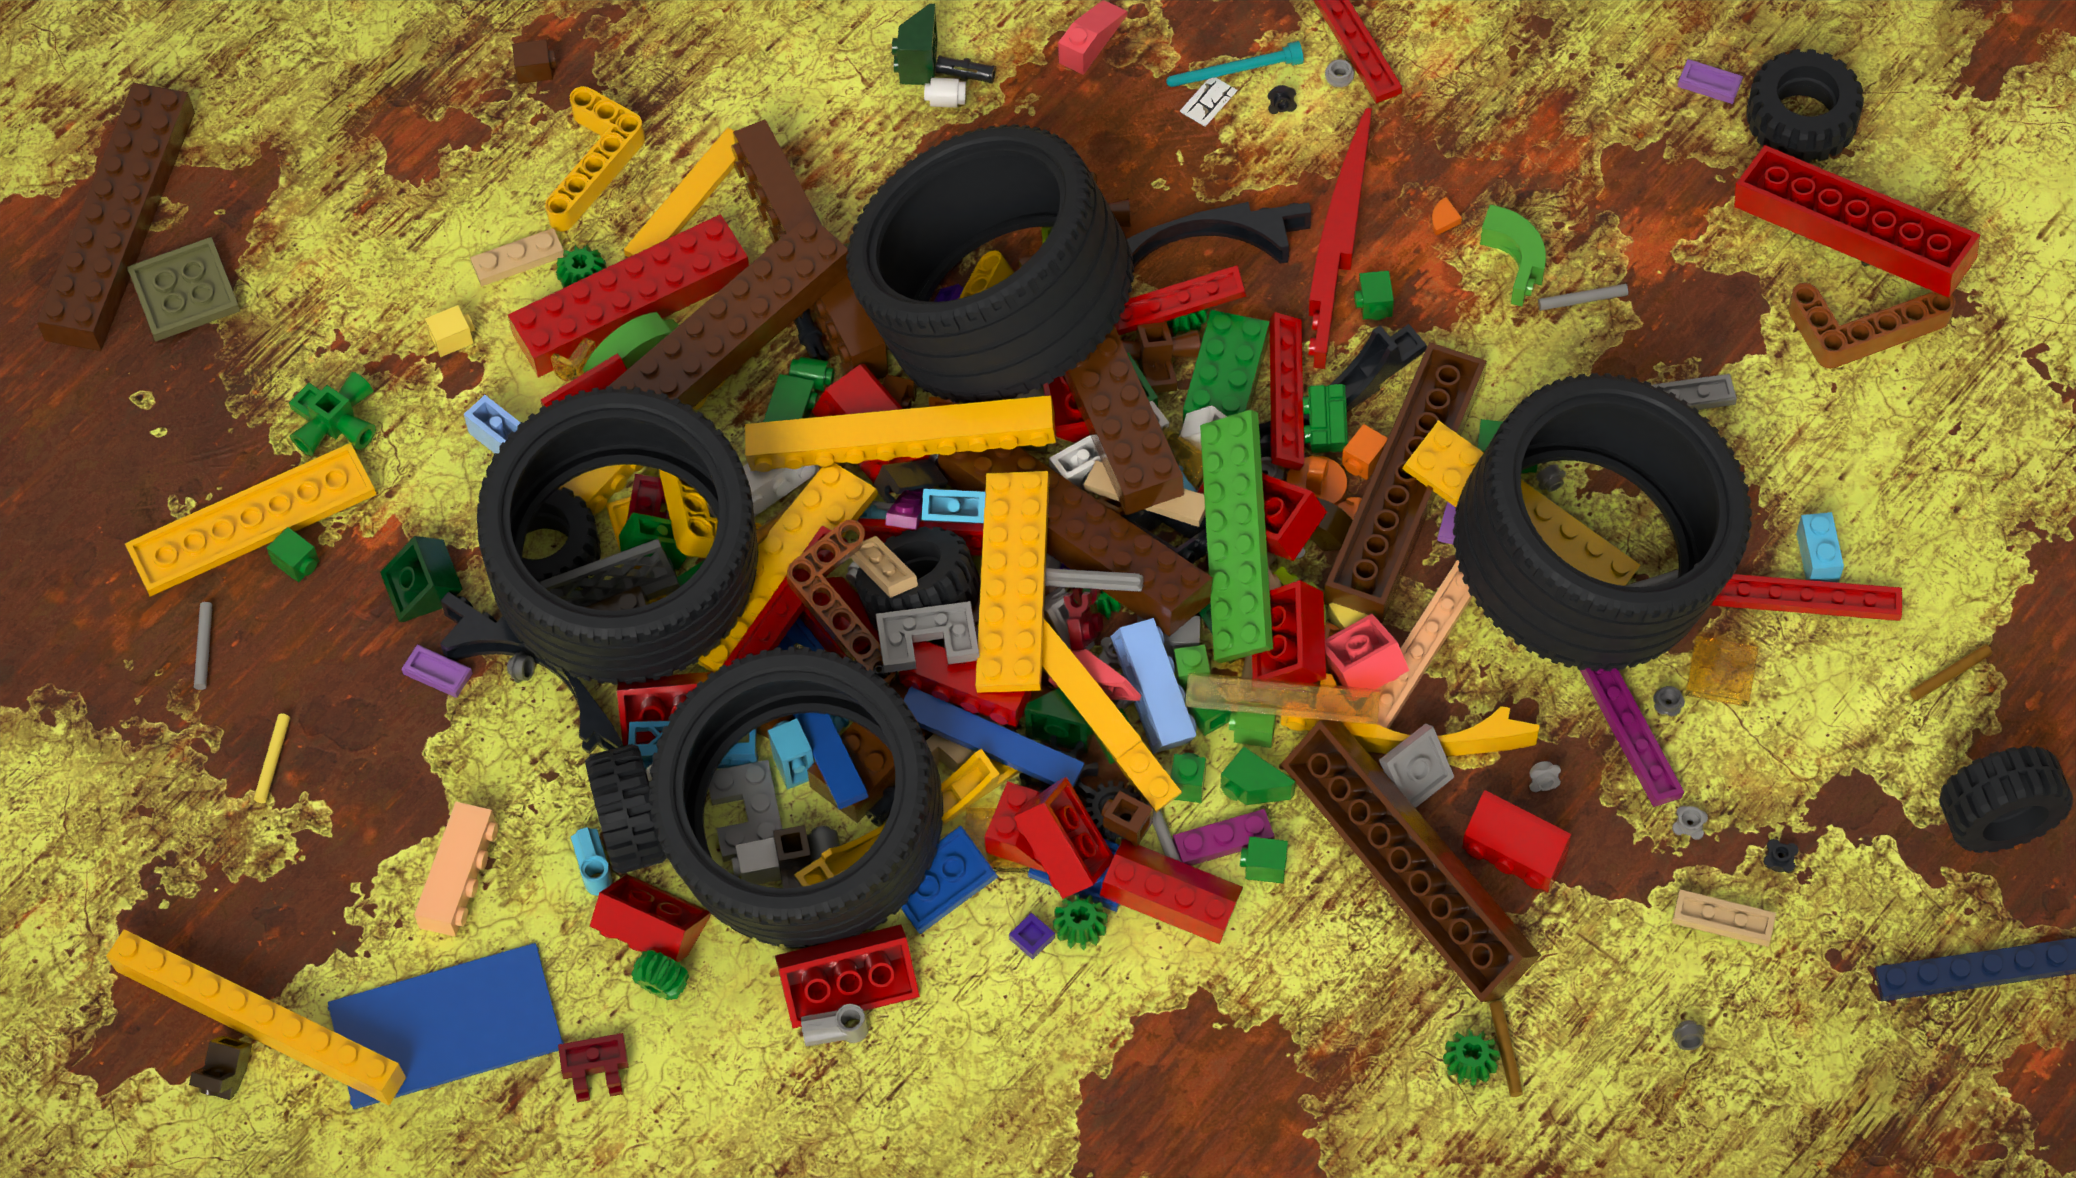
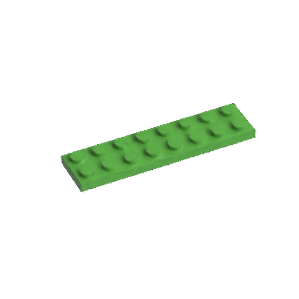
M1247 410L1200 425L1209 575L1213 577L1210 597L1214 661L1219 663L1273 650L1258 412L1254 410Z

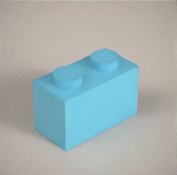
M923 489L922 520L984 524L986 492Z
M1832 512L1801 515L1796 535L1806 580L1839 583L1844 564Z
M798 719L777 723L772 729L768 730L774 762L788 790L809 781L807 770L812 766L814 760L812 749Z

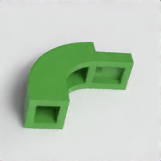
M1490 204L1482 226L1480 245L1500 249L1514 258L1519 270L1513 286L1511 304L1523 306L1525 297L1532 296L1534 285L1542 286L1546 263L1545 246L1539 232L1527 219L1514 211Z
M657 312L634 318L606 337L591 354L582 370L587 372L617 353L628 370L676 329L679 324L673 319L663 320Z

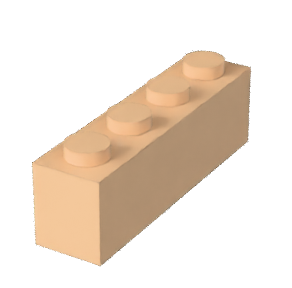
M455 802L414 913L420 929L456 937L459 926L463 927L468 916V908H466L468 901L476 895L478 889L477 876L480 869L484 870L486 867L490 841H495L499 825L496 823L491 809Z

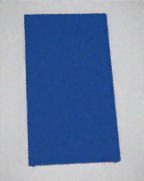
M536 943L328 1002V1010L330 1011L334 1032L399 1063L406 1079L394 1098L559 1051L558 1044H564L559 1032L538 953L539 948ZM348 1086L351 1099L350 1104L353 1110L380 1102Z

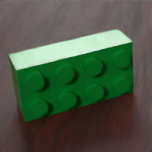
M1215 310L1210 311L1183 407V424L1187 413L1209 406L1215 407L1227 417L1251 409L1269 342L1270 321Z

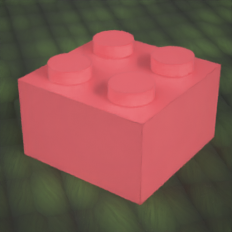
M1373 614L1325 639L1328 669L1354 701L1369 695L1375 689L1396 680L1400 675L1409 671L1398 642Z

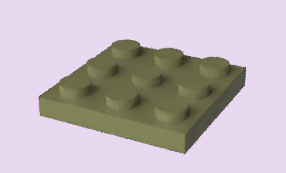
M212 237L127 267L155 342L240 312L239 305Z

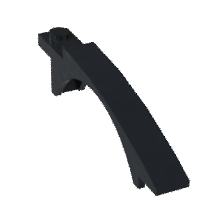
M1249 202L1197 212L1149 228L1127 238L1134 261L1133 266L1135 268L1146 256L1164 245L1180 239L1198 236H1220L1240 240L1266 252L1279 264L1288 263L1289 243L1286 232L1310 229L1311 209L1308 202L1250 211Z
M1407 324L1392 336H1389L1379 325L1372 331L1368 341L1357 357L1330 385H1345L1348 412L1380 390L1379 384L1426 351L1427 345L1410 324ZM1303 411L1304 425H1310L1309 414L1304 415ZM1271 421L1259 424L1261 458L1271 457Z
M449 592L440 600L445 616L457 623L440 643L445 657L458 661L478 655L503 654L514 656L516 653L524 652L527 656H531L535 663L547 668L558 676L573 694L580 710L579 738L583 740L582 749L591 754L597 745L606 751L623 746V742L612 723L581 681L571 676L568 671L563 673L557 668L551 667L545 662L544 658L540 660L533 652L525 647L524 641L520 642L503 616L497 622L489 613L483 612L481 614L475 610L466 598L462 596L457 598Z

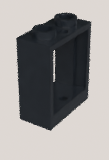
M1147 510L1122 516L1192 564L1208 554L1205 516L1199 527ZM1164 523L1189 538V540L1176 548L1150 531Z

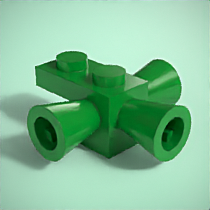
M356 372L350 373L339 392L328 385L320 390L311 383H308L289 402L291 410L309 421L290 434L292 442L309 456H313L326 434L335 440L343 434L357 450L365 448L372 441L376 432V426L355 417L352 407L373 394L374 391L371 385Z

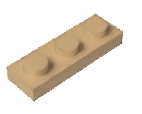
M554 228L475 255L470 257L482 287L555 261L557 258H562L564 251Z
M877 536L863 541L860 550L851 556V559L890 598L918 586L916 575Z
M1680 889L1672 923L1768 947L1776 913Z

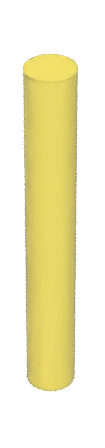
M278 714L254 796V800L259 803H266L290 721V716L286 714Z

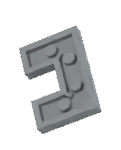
M970 602L876 614L884 673L916 669L913 649L914 642L944 639L948 664L977 661V658H979Z
M768 760L715 771L709 785L712 806L744 799L748 822L717 828L723 862L731 861V858L738 857L735 845L774 838L773 831L782 829Z

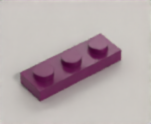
M924 488L916 489L915 491H903L886 513L885 525L917 529L922 521Z
M1262 809L1173 835V841L1181 862L1193 866L1241 852L1242 848H1248L1249 836L1275 839L1266 811Z

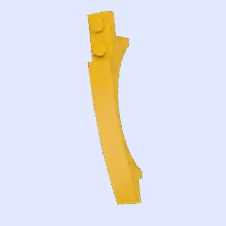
M1044 619L1042 668L1081 714L1115 760L1129 783L1134 787V790L1140 792L1157 813L1182 794L1181 790L1098 683Z
M1326 673V679L1320 681L1315 705L1284 700L1281 710V725L1295 731H1310L1319 720L1339 719L1367 752L1387 754L1410 736L1384 728L1363 716L1347 701L1337 687L1332 674ZM1501 706L1491 716L1475 726L1460 732L1440 735L1438 739L1446 756L1508 751L1536 745L1540 725L1508 719L1510 708Z
M982 749L975 752L958 770L941 783V791L943 793V816L941 820H943V825L967 811L971 804L1020 773V771L988 758ZM885 824L849 843L829 848L821 854L819 859L794 874V877L803 887L838 875L857 862L871 848Z

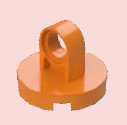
M1325 456L1304 458V466L1300 471L1290 469L1287 474L1288 483L1310 490L1317 498L1329 501L1335 505L1341 503L1346 496L1347 477L1344 469L1336 461Z

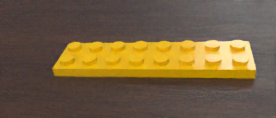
M1438 420L1402 469L1417 478L1425 486H1431L1433 492L1456 507L1470 473L1484 452ZM1521 480L1522 496L1531 522L1545 543L1565 562L1584 574L1603 582L1626 586L1641 565Z
M349 443L125 543V546L149 596H153L273 542L287 527L295 532L377 494L352 444Z
M836 463L822 467L770 529L765 540L758 545V563L752 593H749L750 598L741 617H737L736 626L731 629L725 639L721 638L720 645L716 649L713 648L706 657L703 655L699 657L697 663L710 672L713 671L715 673L718 671L719 667L727 660L786 577L789 565L803 553L820 527L824 526L832 531L846 520L857 521L877 497V489ZM848 531L843 532L841 537H844Z
M1048 471L986 473L978 626L979 658H977L975 685L977 693L1041 690L1050 479Z

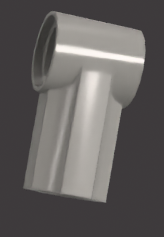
M846 1004L838 1011L801 1017L802 1033L806 1047L843 1040L849 1043H857L862 1041L868 1034L869 1026L865 1014L860 1006L855 1004ZM851 1019L860 1021L853 1028L845 1027L846 1022Z

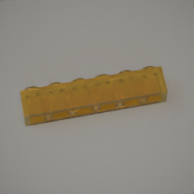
M1189 672L1185 707L1377 724L1380 689Z

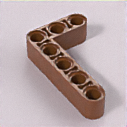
M1799 283L1792 291L1788 312L1817 362L1821 366L1831 369L1948 326L1956 301L1953 295L1948 298L1936 292H1931L1839 326L1819 290L1810 283Z
M846 520L792 561L787 570V583L845 655L853 661L864 665L866 670L873 671L874 667L883 665L879 642L825 579L827 575L858 552L863 545L865 536L863 526L858 521ZM854 531L859 539L854 543H847L841 537L843 532ZM821 550H829L833 553L834 559L825 563L818 559L817 554ZM797 569H804L809 573L810 578L805 582H799L794 579L792 574ZM817 593H824L829 597L830 602L825 606H818L812 598ZM837 617H844L849 621L850 626L846 630H838L832 622ZM858 641L866 642L870 647V651L862 655L857 654L853 649V644ZM896 671L890 672V675L884 679L889 685L894 681Z

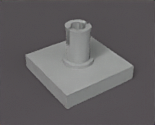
M1424 724L1379 759L1385 774L1415 808L1454 778L1435 729L1428 724Z

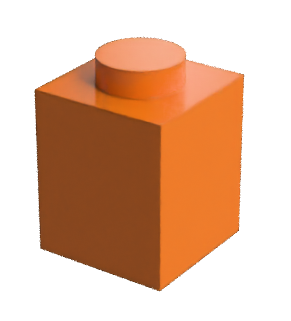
M1363 424L1343 449L1342 466L1352 475H1359L1368 480L1375 470L1388 438Z

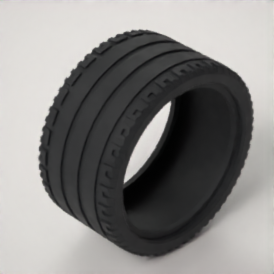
M1004 124L999 127H995V125L989 126L987 129L978 128L973 132L967 131L963 135L952 136L948 141L945 139L935 147L934 145L929 147L928 151L919 153L914 160L910 159L906 162L907 165L903 168L900 167L896 170V174L887 178V182L877 189L878 192L871 196L869 204H866L863 208L864 212L858 216V223L852 229L854 233L849 238L850 244L847 246L848 254L846 255L848 263L846 268L852 289L901 368L925 392H930L931 395L939 396L943 400L950 399L951 402L956 403L958 401L962 403H969L970 401L975 403L1005 400L1008 397L1011 399L1016 398L1018 394L1023 393L1025 395L1032 389L1038 390L1047 382L1048 384L1054 382L1053 379L1058 376H1064L1065 372L1069 369L1073 370L1077 367L1076 364L1078 362L1084 361L1090 352L1093 353L1097 349L1096 346L1099 343H1103L1106 339V334L1111 333L1113 330L1112 326L1118 323L1119 315L1125 310L1124 304L1130 298L1128 293L1132 291L1131 283L1134 280V261L1126 236L1086 164L1066 140L1059 138L1055 133L1051 134L1048 130L1044 129L1041 131L1040 128H1030L1029 125L1019 127L1018 124L1011 126ZM1032 227H1053L1039 250L1008 278L971 296L951 301L929 302L933 292L945 275L961 259L981 245L1013 231Z
M1591 373L1590 376L1579 374L1576 378L1569 376L1563 381L1558 379L1551 385H1544L1540 390H1535L1529 397L1527 396L1503 421L1463 487L1456 506L1453 522V535L1455 536L1453 545L1456 548L1455 558L1460 562L1458 569L1464 575L1462 580L1464 584H1468V592L1471 596L1475 597L1476 605L1482 607L1484 610L1483 614L1486 618L1490 617L1494 621L1493 625L1496 628L1500 627L1507 638L1510 636L1515 640V644L1525 646L1526 651L1530 653L1533 651L1539 654L1538 657L1542 659L1546 657L1551 659L1552 663H1564V667L1568 668L1577 666L1578 670L1590 668L1591 671H1598L1599 669L1611 671L1613 668L1623 670L1627 666L1633 668L1640 663L1645 664L1651 659L1658 658L1661 654L1669 651L1690 632L1692 627L1726 586L1729 579H1731L1747 548V542L1750 537L1748 532L1752 524L1750 521L1752 509L1749 508L1751 497L1747 496L1749 488L1748 484L1744 483L1746 477L1744 472H1741L1739 469L1741 466L1739 460H1735L1733 456L1735 454L1734 451L1726 445L1727 440L1724 437H1720L1718 434L1719 430L1708 423L1710 421L1708 418L1702 417L1698 414L1699 410L1695 407L1692 409L1687 405V401L1684 399L1682 401L1676 398V394L1672 392L1667 393L1660 386L1656 388L1651 386L1650 382H1639L1638 378L1631 377L1627 379L1624 375L1619 374L1617 377H1614L1610 373H1605L1603 376H1599L1598 373ZM1550 461H1580L1609 469L1635 484L1655 503L1672 531L1678 553V578L1655 586L1628 587L1595 579L1565 562L1545 543L1531 522L1522 496L1521 471Z
M612 386L602 390L592 388L591 392L579 391L577 395L571 396L569 394L565 396L564 400L558 401L557 399L552 401V405L541 407L539 413L536 415L532 413L528 416V420L524 423L521 422L517 426L518 430L515 433L511 432L508 435V439L499 446L500 452L494 454L491 464L488 465L486 470L487 478H483L482 487L479 492L480 503L477 505L479 547L492 592L502 616L520 642L524 641L525 647L533 652L540 660L544 658L548 665L557 668L563 673L568 671L571 676L581 677L586 681L594 679L598 683L604 684L609 682L612 685H618L619 682H625L626 685L639 681L640 683H646V679L653 678L654 681L659 680L662 676L667 675L668 677L673 675V671L678 669L683 671L686 669V666L694 665L698 662L699 657L702 655L706 657L713 648L716 649L720 645L721 638L725 639L731 629L736 626L737 617H741L744 613V609L749 602V593H752L758 563V543L753 501L749 481L738 454L733 450L730 441L724 436L723 432L720 429L716 430L714 423L710 419H706L704 414L699 411L697 413L694 412L692 406L681 403V400L677 398L672 400L669 399L667 394H656L655 391L649 389L645 392L641 391V388L638 387L627 389V386H620V389H613ZM623 464L648 466L670 473L685 481L706 500L718 519L716 536L706 559L696 573L679 589L651 604L617 611L596 610L578 606L549 592L539 584L522 563L523 546L527 531L542 504L562 485L588 471Z
M779 647L770 651L762 650L758 655L751 653L742 659L737 658L733 660V664L727 667L726 665L719 667L720 670L707 675L709 679L696 684L697 687L692 692L689 691L686 694L687 699L683 703L680 701L676 706L677 709L668 718L670 721L668 727L664 726L662 735L656 744L658 752L653 754V763L650 769V775L653 779L649 781V801L652 806L651 815L654 827L666 857L694 896L714 917L740 934L751 939L754 937L759 942L778 947L780 944H784L786 948L803 949L811 945L815 946L860 935L867 929L870 931L874 930L876 926L885 923L888 920L886 917L891 913L895 915L909 901L908 896L911 893H916L919 885L926 878L924 874L926 869L930 870L933 859L937 853L936 844L940 843L943 793L941 791L940 775L916 718L900 695L892 687L890 688L884 679L872 670H866V667L861 663L855 662L846 656L842 659L834 652L830 653L822 649L812 651L809 647H788V650H782ZM800 713H822L853 721L876 735L893 755L895 766L894 800L890 815L879 837L871 848L852 866L832 878L809 886L774 888L753 884L740 879L726 871L712 859L704 829V807L708 788L722 759L749 732L767 722L784 716Z

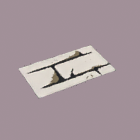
M1216 77L1208 79L1180 112L1206 127L1238 90Z

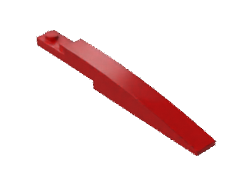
M1371 108L1365 109L1349 146L1332 195L1319 244L1308 316L1313 317L1312 330L1317 331L1316 338L1310 337L1308 353L1309 356H1314L1313 368L1325 369L1339 269L1351 271L1371 125Z

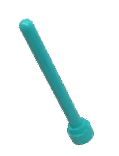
M1299 41L1287 43L1286 47H1282V51L1172 75L1166 79V83L1169 87H1176L1285 62V64L1291 63L1292 66L1303 64L1304 57Z

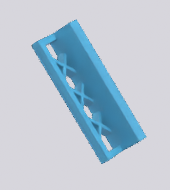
M670 721L629 722L628 745L639 746L645 769L652 765L653 754L658 752L656 744L662 735V732L660 733L659 731H662L664 726L668 727ZM757 728L749 732V742L736 743L729 750L717 769L758 762L756 748ZM650 731L656 737L649 744H636V732Z

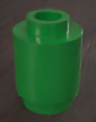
M800 357V359L793 358L789 376L813 380L815 390L824 391L827 386L833 384L835 369L830 368V361Z

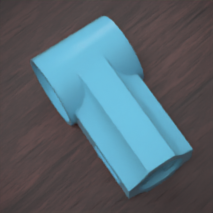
M586 827L577 830L571 836V841L584 886L587 892L598 896L599 892L613 884V878L598 830ZM595 873H602L599 877H591Z

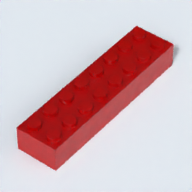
M1764 145L1736 182L1735 208L1950 298L1978 256L1980 234Z
M719 214L508 314L511 331L539 378L594 352L599 344L613 331L634 318L657 312L663 319L719 292L749 266L748 256L722 215Z

